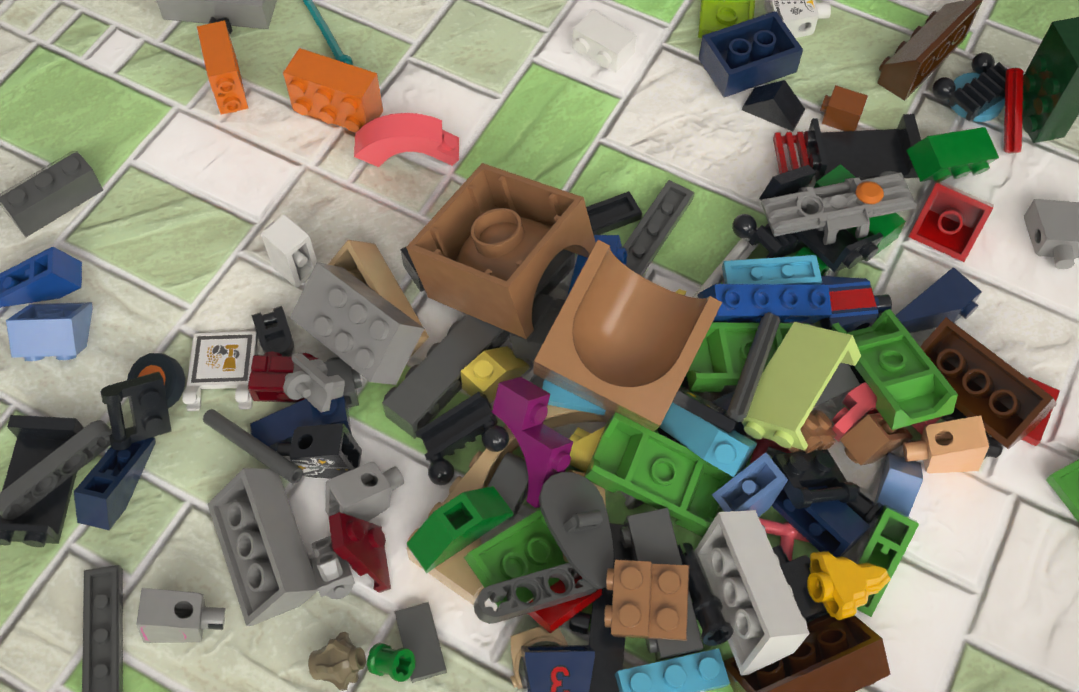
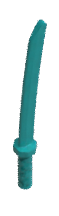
M303 0L336 60L353 65L351 57L343 54L312 0Z

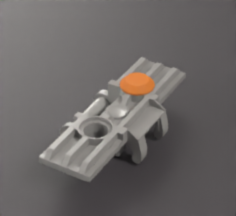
M902 173L860 180L859 177L848 178L843 183L813 188L812 186L799 188L798 193L761 200L762 208L774 237L816 228L818 231L824 230V245L835 243L839 230L856 227L855 236L857 239L867 237L870 226L869 218L916 209L917 207Z

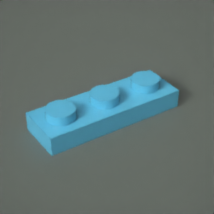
M816 255L723 261L722 265L725 284L821 285L822 283Z
M719 648L623 669L615 673L619 692H706L723 688L730 684Z

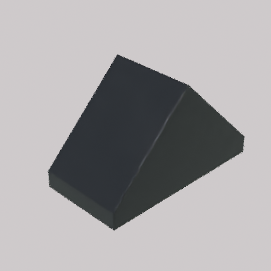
M785 80L755 87L742 108L747 113L792 132L805 112L804 106Z

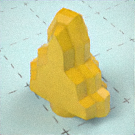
M829 551L813 552L810 554L811 574L807 580L809 594L815 602H823L829 615L837 620L854 616L857 613V608L867 603L869 595L878 593L891 580L886 568L874 564H856L847 557H834Z

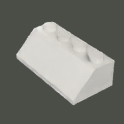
M756 510L718 512L694 553L712 595L717 596L723 605L721 612L725 621L730 623L734 632L731 638L728 639V643L741 676L749 675L793 654L810 633L807 629L806 620L801 615L793 597L792 588L785 579L779 559L774 554L767 538L765 527L761 524Z

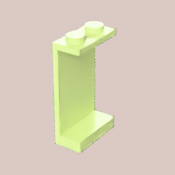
M794 322L761 375L747 417L742 421L744 431L755 439L765 438L775 441L784 448L794 447L805 451L808 444L800 429L839 364L845 363L856 366L861 357L853 335Z

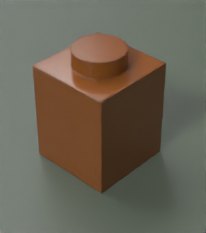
M835 85L832 95H825L820 111L825 113L822 124L842 131H855L868 95Z

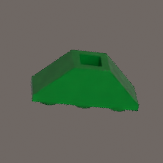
M494 486L466 491L435 510L406 545L427 574L513 516L514 513Z

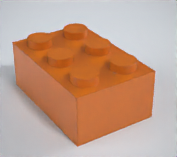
M301 48L298 49L283 72L292 109L301 115H309L327 124H335L356 133L368 122L379 118L383 112L378 75L375 72Z

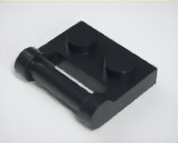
M160 372L108 385L101 389L102 402L107 404L112 434L109 437L112 449L125 450L132 443L172 432L164 380ZM128 397L133 427L125 429L121 401L123 398Z
M828 449L815 450L807 454L806 452L775 454L772 458L788 479L783 489L792 505L797 509L808 508L812 503L836 500L842 503L854 502L858 496L856 485L851 481L847 482ZM830 485L828 488L808 489L809 487Z

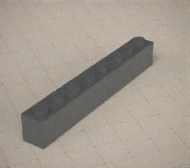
M563 249L552 259L539 281L533 302L540 293L549 295L572 271L575 265V253ZM468 314L460 322L456 321L448 330L447 336L440 343L437 342L431 346L426 358L419 365L416 364L409 369L405 380L398 387H393L387 392L382 402L385 416L415 439L417 437L415 432L430 423L462 389L460 371L483 351L500 348L509 338L510 332Z

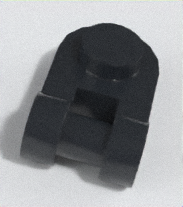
M283 307L273 308L274 312L264 315L261 312L252 315L263 352H277L282 356H289L293 351L294 341ZM278 323V326L266 329L267 326Z

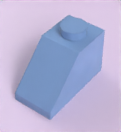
M765 452L713 493L712 496L724 512L756 510L758 517H760L770 509L788 479Z

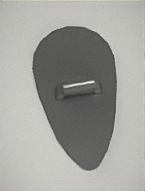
M560 472L552 475L542 485L539 494L540 510L546 524L571 566L594 588L603 589L607 586L608 568H613L614 563L613 541L603 497L593 483L579 474Z

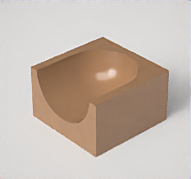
M481 163L409 243L406 249L428 298L527 339L534 331L532 306L535 292L549 263L563 249L588 258L596 242L584 197Z
M597 240L534 360L533 374L605 409L613 415L617 412L654 432L660 427L722 302L711 296L703 299L693 298L665 289L625 266L612 253L610 245Z

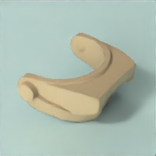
M540 625L511 636V656L514 675L510 678L514 688L517 687L518 690L523 688L518 671L522 657L521 646H531L536 642L542 641L568 645L559 628L549 633Z

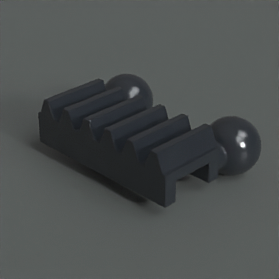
M987 52L977 54L972 60L971 66L973 71L981 74L978 79L975 77L970 84L967 82L962 89L958 88L956 90V85L952 79L942 77L936 80L932 87L936 98L949 100V105L952 107L956 104L961 106L967 112L965 119L971 121L1005 98L1007 68L1000 62L995 65L994 57Z
M748 214L737 216L732 224L733 232L738 237L748 238L752 246L761 243L769 251L766 258L784 257L807 246L794 233L774 237L769 223L765 227L761 225L757 230L756 220Z
M477 392L415 432L416 436L423 440L428 452L425 454V457L430 462L428 477L432 483L443 486L452 481L454 467L443 457L454 455L455 449L465 448L466 442H475L476 436L482 435L483 445L492 452L502 451L508 445V432L504 427L497 425L498 421L495 414L492 413L491 405L485 394Z

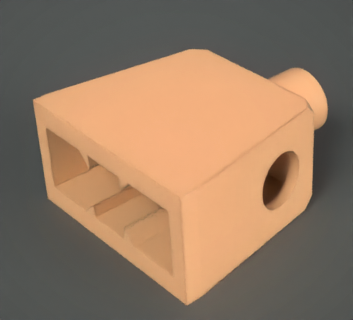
M982 416L929 424L924 427L921 440L903 442L906 462L923 460L925 471L929 474L979 471L989 448Z

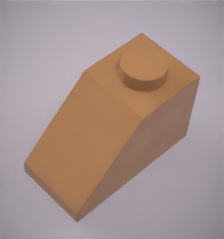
M877 413L868 414L839 440L846 447L844 448L846 455L853 462L859 463L861 466L873 464L886 456L888 452L891 453L902 446L903 442L910 441L913 436L905 427L891 430L881 414Z

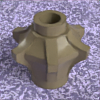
M340 632L336 639L329 640L327 646L311 652L308 660L309 672L314 680L331 682L341 691L347 690L349 682H358V672L364 669L366 664L364 650L361 647L356 648L352 644L347 632Z

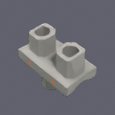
M302 353L292 354L294 370L293 373H288L285 376L284 393L293 400L306 398L321 413L329 411L331 400L343 396L344 379L339 375L328 377V369L321 359L310 361Z
M328 536L311 544L316 557L310 560L320 596L326 595L331 599H341L352 591L355 581L349 563L333 551L331 536Z

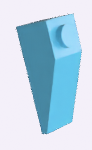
M673 402L660 425L662 430L700 458L732 477L743 471L758 444L735 430L727 433Z

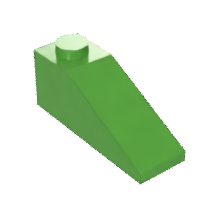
M884 504L856 564L870 563L886 568L890 578H892L919 526L918 521ZM889 582L878 593L869 595L867 603L858 607L857 610L872 617Z

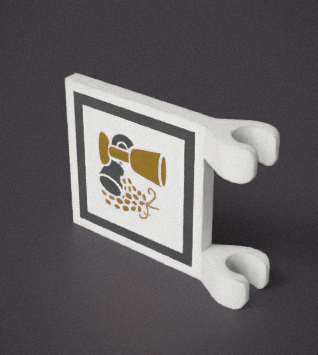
M256 331L194 333L187 385L182 399L184 404H187V411L200 410L201 389L237 388L235 399L236 402H239V409L252 408L253 399L248 390L252 359L256 355L258 339Z

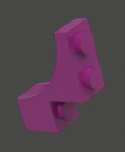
M517 377L498 384L492 413L508 426L521 447L528 471L529 486L526 502L535 508H539V494L542 485L552 475L565 472L569 466L573 441L543 424L548 413L547 406L550 393L523 377Z

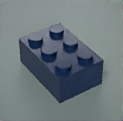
M774 11L703 35L698 59L725 98L796 73L803 48L778 13Z

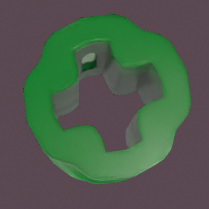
M384 643L375 644L370 649L367 658V668L371 674L378 676L390 675L393 680L398 682H404L410 678L416 663L415 656L410 649L399 648L395 650L390 645Z

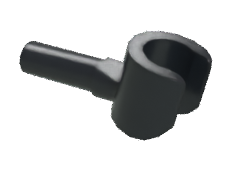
M580 611L570 618V630L586 635L591 614Z

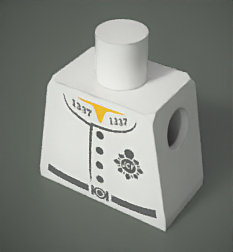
M815 0L764 1L766 14L776 11L795 38L812 35L818 19H827L831 15L830 2H816Z

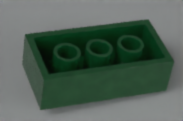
M1079 17L1053 21L1023 75L1022 123L1025 132L1029 134L1033 143L1064 138L1079 115Z

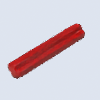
M1021 68L1006 70L1004 152L1008 154L1019 153L1022 150L1024 71Z

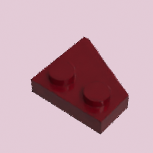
M341 512L329 516L333 551L343 560H346L359 576L368 574L373 578V589L376 592L382 593L391 589L385 552L386 538L382 531V526Z

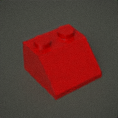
M937 181L908 237L965 262L991 214L994 204L942 181Z

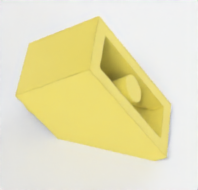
M508 346L485 350L460 371L462 389L470 396L477 392L485 394L491 404L495 400L498 384L521 377L530 369V365L524 360L516 358Z

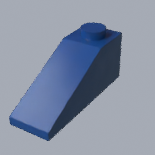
M51 247L0 273V307L60 299L80 289L82 286V261L55 247Z

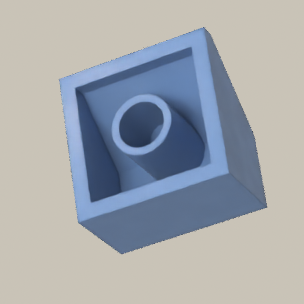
M92 302L29 304L7 319L6 325L11 358L24 357L25 361H38L50 356H56L57 360L76 358L87 347L93 310Z

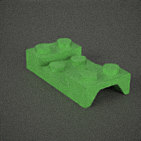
M891 309L885 310L871 327L847 332L839 323L832 324L833 331L853 335L861 354L855 368L876 395V409L891 430L942 417L954 412L958 394Z
M712 322L686 374L689 390L692 392H721L725 385H737L759 323ZM793 323L779 324L764 369Z
M617 412L607 421L584 476L590 482L612 493L620 490L658 510L668 508L670 516L676 518L675 524L701 537L705 535L713 522L719 506L712 494L734 478L706 462L687 447L655 431L653 432Z

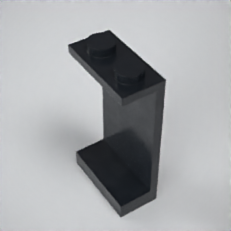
M903 114L897 129L821 132L818 118H813L809 130L804 132L806 148H809L810 167L816 171L814 175L816 182L840 164L856 178L859 177L860 180L879 177L886 171L902 173L904 178H918L907 153V149L921 141L914 114Z
M809 165L773 176L759 199L798 193L799 188L808 186L816 171ZM815 228L794 233L834 273L846 267L851 269L859 261H869L879 251L877 245L884 237L879 232L858 241L846 229L838 231L835 243L824 245V230L818 231Z
M10 415L7 427L17 437L2 491L81 431L84 427L77 418ZM77 472L18 518L4 520L0 516V545H10L11 541L23 542L32 547H44L46 543L59 544Z

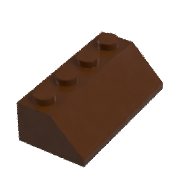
M963 0L947 3L938 12L933 11L926 20L923 27L918 26L914 30L908 42L903 41L892 57L888 56L884 59L879 67L881 74L877 84L905 101L966 39L983 0Z
M947 317L920 346L958 394L955 408L966 417L982 416L985 432L1008 450L1033 431L1057 405L1051 395Z
M828 613L807 623V629L810 634L793 654L749 675L741 676L734 656L723 662L734 692H855L891 675L883 638L855 615L837 620Z

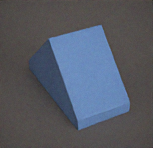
M888 452L875 504L880 502L883 506L885 504L909 516L923 482L921 463L916 461L906 462L904 457Z

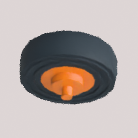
M149 353L140 357L132 365L127 380L160 372L164 380L168 408L172 407L180 399L184 391L185 375L183 368L176 359L166 354Z

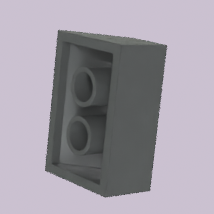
M71 151L0 193V206L22 234L28 237L102 192L103 188L93 169L78 151Z

